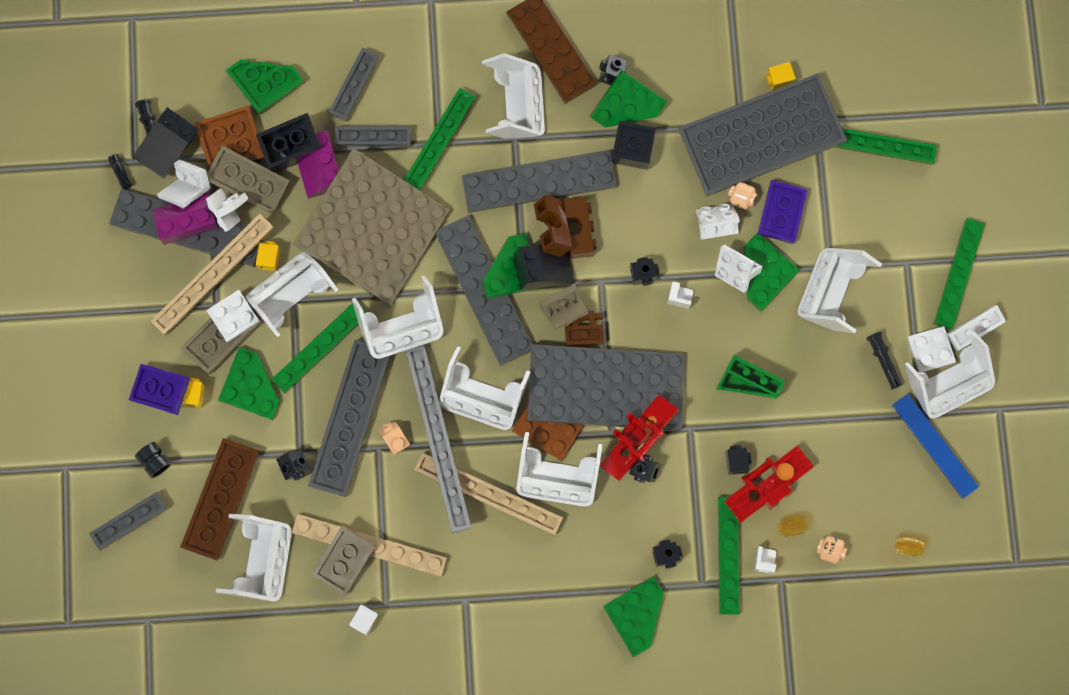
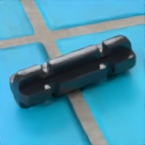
M113 154L109 156L108 160L121 188L124 190L130 188L132 184L127 178L128 176L118 155Z

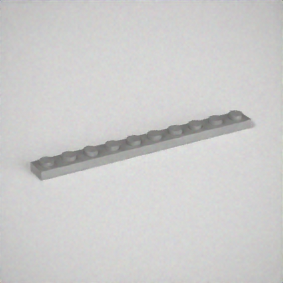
M425 346L414 347L406 350V355L451 532L453 534L469 530L471 525Z

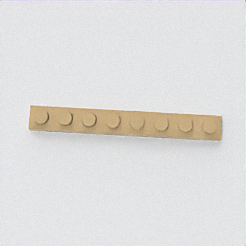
M259 214L151 322L166 335L274 227Z
M422 453L414 471L439 482L433 458ZM456 468L463 494L553 536L556 535L563 517Z
M297 514L292 534L331 544L340 526ZM354 531L376 545L370 555L371 557L442 577L447 561L446 557Z

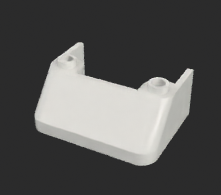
M506 53L483 60L482 65L494 68L495 80L500 85L505 86L507 120H501L498 126L486 129V133L504 139L543 135L545 124L542 78L538 65Z
M836 248L822 250L798 307V315L807 321L833 331L856 333V329L845 322V316L838 312L850 279L860 278L867 266L881 267L882 263L863 250Z
M303 252L247 294L246 300L270 330L279 337L280 334L276 328L283 324L284 312L311 291L314 293H324L330 286L336 292L338 288L324 269L311 256Z
M425 275L421 276L425 294L419 295L414 299V312L378 323V319L373 313H363V309L357 299H352L358 324L368 350L374 358H384L438 340L443 335V326L433 286Z
M973 330L969 331L972 345L962 350L960 363L929 379L924 372L917 373L908 362L905 363L909 384L923 410L930 418H937L990 391L995 385L989 347Z
M457 346L447 368L439 399L440 406L450 412L502 430L510 429L524 395L530 371H526L521 384L510 382L506 385L505 391L470 379L469 368L465 364L457 362L461 347Z
M525 432L516 487L517 493L523 497L577 506L591 505L594 500L603 444L598 445L596 458L585 457L581 459L579 467L541 461L540 451L527 447L529 432Z
M229 514L228 518L243 521L242 533L244 537L252 539L245 578H236L232 583L231 590L216 588V592L243 598L278 601L283 590L292 536L291 527L285 523L252 515Z

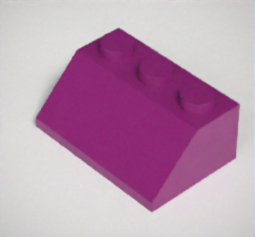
M327 130L316 133L321 148L297 162L308 199L324 195L339 172Z
M204 193L184 208L171 203L153 209L155 225L163 245L219 229L215 214L207 205L206 198L209 197V193Z

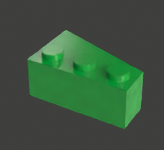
M733 355L716 390L777 399L786 381Z

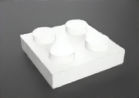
M239 290L206 310L227 343L260 323Z
M944 326L907 337L917 372H927L956 363Z

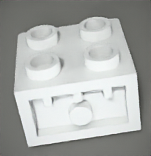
M178 160L174 163L178 179L157 195L160 199L184 208L208 191L210 184L205 169Z

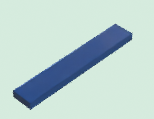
M909 394L892 405L962 499L979 487Z

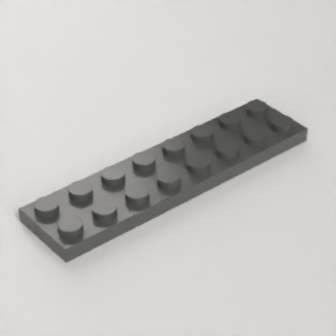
M610 150L462 175L468 213L537 202L544 195L560 198L616 188Z
M121 189L109 224L110 226L160 240L154 221L153 209L171 203ZM237 223L229 231L225 232L218 224L219 229L172 242V244L217 256L248 225ZM259 243L239 262L240 264L255 267Z
M465 216L438 229L435 235L499 365L502 366L530 353L532 343L509 296L506 295L492 299L486 298L482 280L489 271L492 262L469 216Z
M354 340L308 484L309 487L345 498L390 356L380 359L374 358L370 354L366 342Z

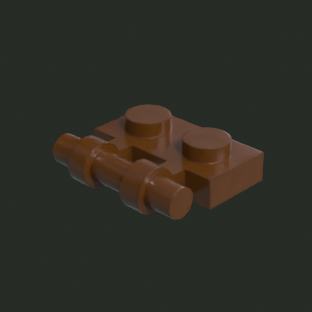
M589 311L587 315L573 321L572 326H565L566 346L604 345L603 324L595 325V320H602V312L595 313L594 311ZM578 321H589V325L578 326Z

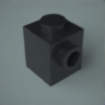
M741 445L730 446V449L725 452L728 475L748 473L750 471L749 464L752 463L750 452H747V448H741Z

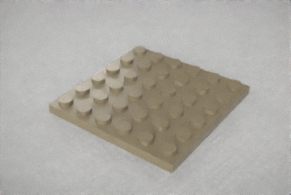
M353 148L294 241L293 246L391 306L450 210Z

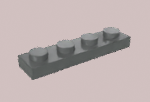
M365 48L361 49L329 110L330 115L345 122L347 121L380 58L379 55Z
M335 126V146L411 147V126Z
M158 492L89 534L98 550L101 551L166 511L167 507Z

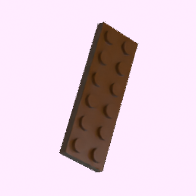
M525 0L506 11L507 16L564 104L597 86L596 81L543 0Z
M225 438L222 439L180 548L218 561L234 520L228 518L229 514L237 513L260 451Z

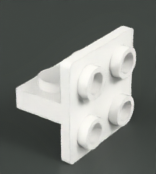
M222 188L206 198L208 208L214 212L219 226L225 232L241 221L235 209L248 200L245 193L239 196L235 193L227 197Z
M724 203L717 207L705 206L696 210L701 240L739 234L738 223L740 219L732 204Z
M726 245L721 246L715 276L741 292H747L750 280L761 273L762 266Z

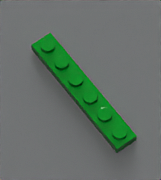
M459 87L404 178L405 182L421 191L475 101L476 96Z
M844 128L842 130L847 142L834 147L930 165L935 163L937 145Z
M969 218L965 219L933 322L934 325L944 326L949 330L953 329L985 223Z
M353 303L271 379L284 394L359 325Z
M718 497L719 615H739L738 519L724 502L729 497Z

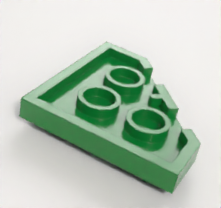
M240 59L226 69V73L259 115L304 83L300 74L290 65L281 66L274 65V63H257Z
M621 70L590 114V118L605 128L616 126L619 124V121L631 123L655 118L660 114L668 101Z
M526 233L509 236L505 240L489 271L482 280L487 299L540 289H520L513 253L519 247L530 246Z
M756 233L744 246V255L761 265L762 270L761 273L750 280L746 293L747 300L762 312L799 272V269L761 235Z
M239 347L218 401L273 421L280 402L257 353Z
M654 576L603 606L633 658L651 647L664 594Z

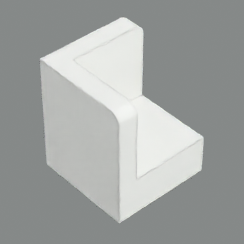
M673 281L667 304L689 309L694 291L679 287L680 283Z
M758 546L756 549L754 571L775 573L776 551Z
M360 605L349 625L368 636L378 614Z

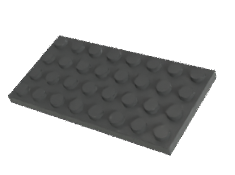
M818 73L678 127L706 197L731 188L732 185L736 186L739 182L744 183L847 142Z
M531 344L527 421L626 427L629 424L626 417L630 412L634 417L639 418L659 394L679 409L663 430L681 431L684 354Z

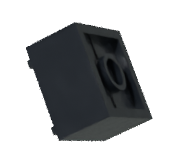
M619 121L611 162L648 170L656 128Z

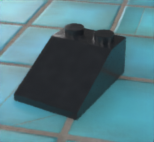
M167 107L134 153L133 158L164 179L173 168L174 163L179 160L196 137L199 129Z
M308 112L256 134L268 169L274 173L293 166L321 148Z
M542 245L519 247L513 253L521 290L575 283L569 252L558 257L543 252Z

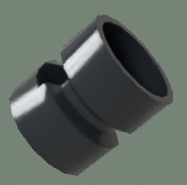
M156 442L147 444L135 455L138 462L146 466L144 470L151 479L162 474L172 464L165 454L161 455L162 450Z

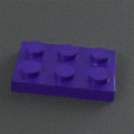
M771 180L757 234L794 244L808 190Z
M140 364L129 401L178 415L190 378Z

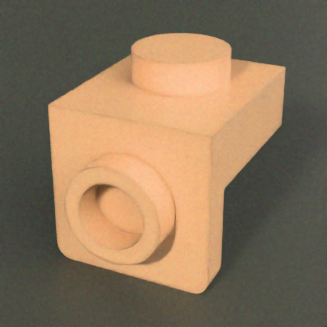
M395 421L385 424L379 431L394 455L410 445Z

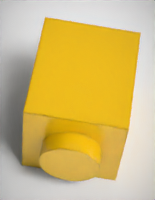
M790 62L768 68L767 75H765L766 83L768 86H771L772 91L794 83L796 79Z
M265 241V243H259L256 259L258 269L277 271L281 250L275 242Z
M190 378L182 406L202 408L205 385L200 382V379Z

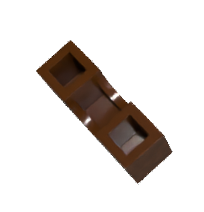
M544 195L534 203L536 220L545 223L549 228L540 235L542 250L545 253L561 257L572 248L563 200Z
M587 197L565 199L564 209L567 223L576 222L582 228L578 235L570 236L572 248L569 250L570 258L593 257L597 246L596 239H592L591 232H594V223L589 220V214H592L591 202L587 203Z

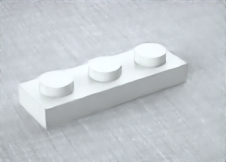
M993 305L947 335L955 350L959 351L971 343L970 330H973L979 337H982L1005 323L1006 320L999 307Z

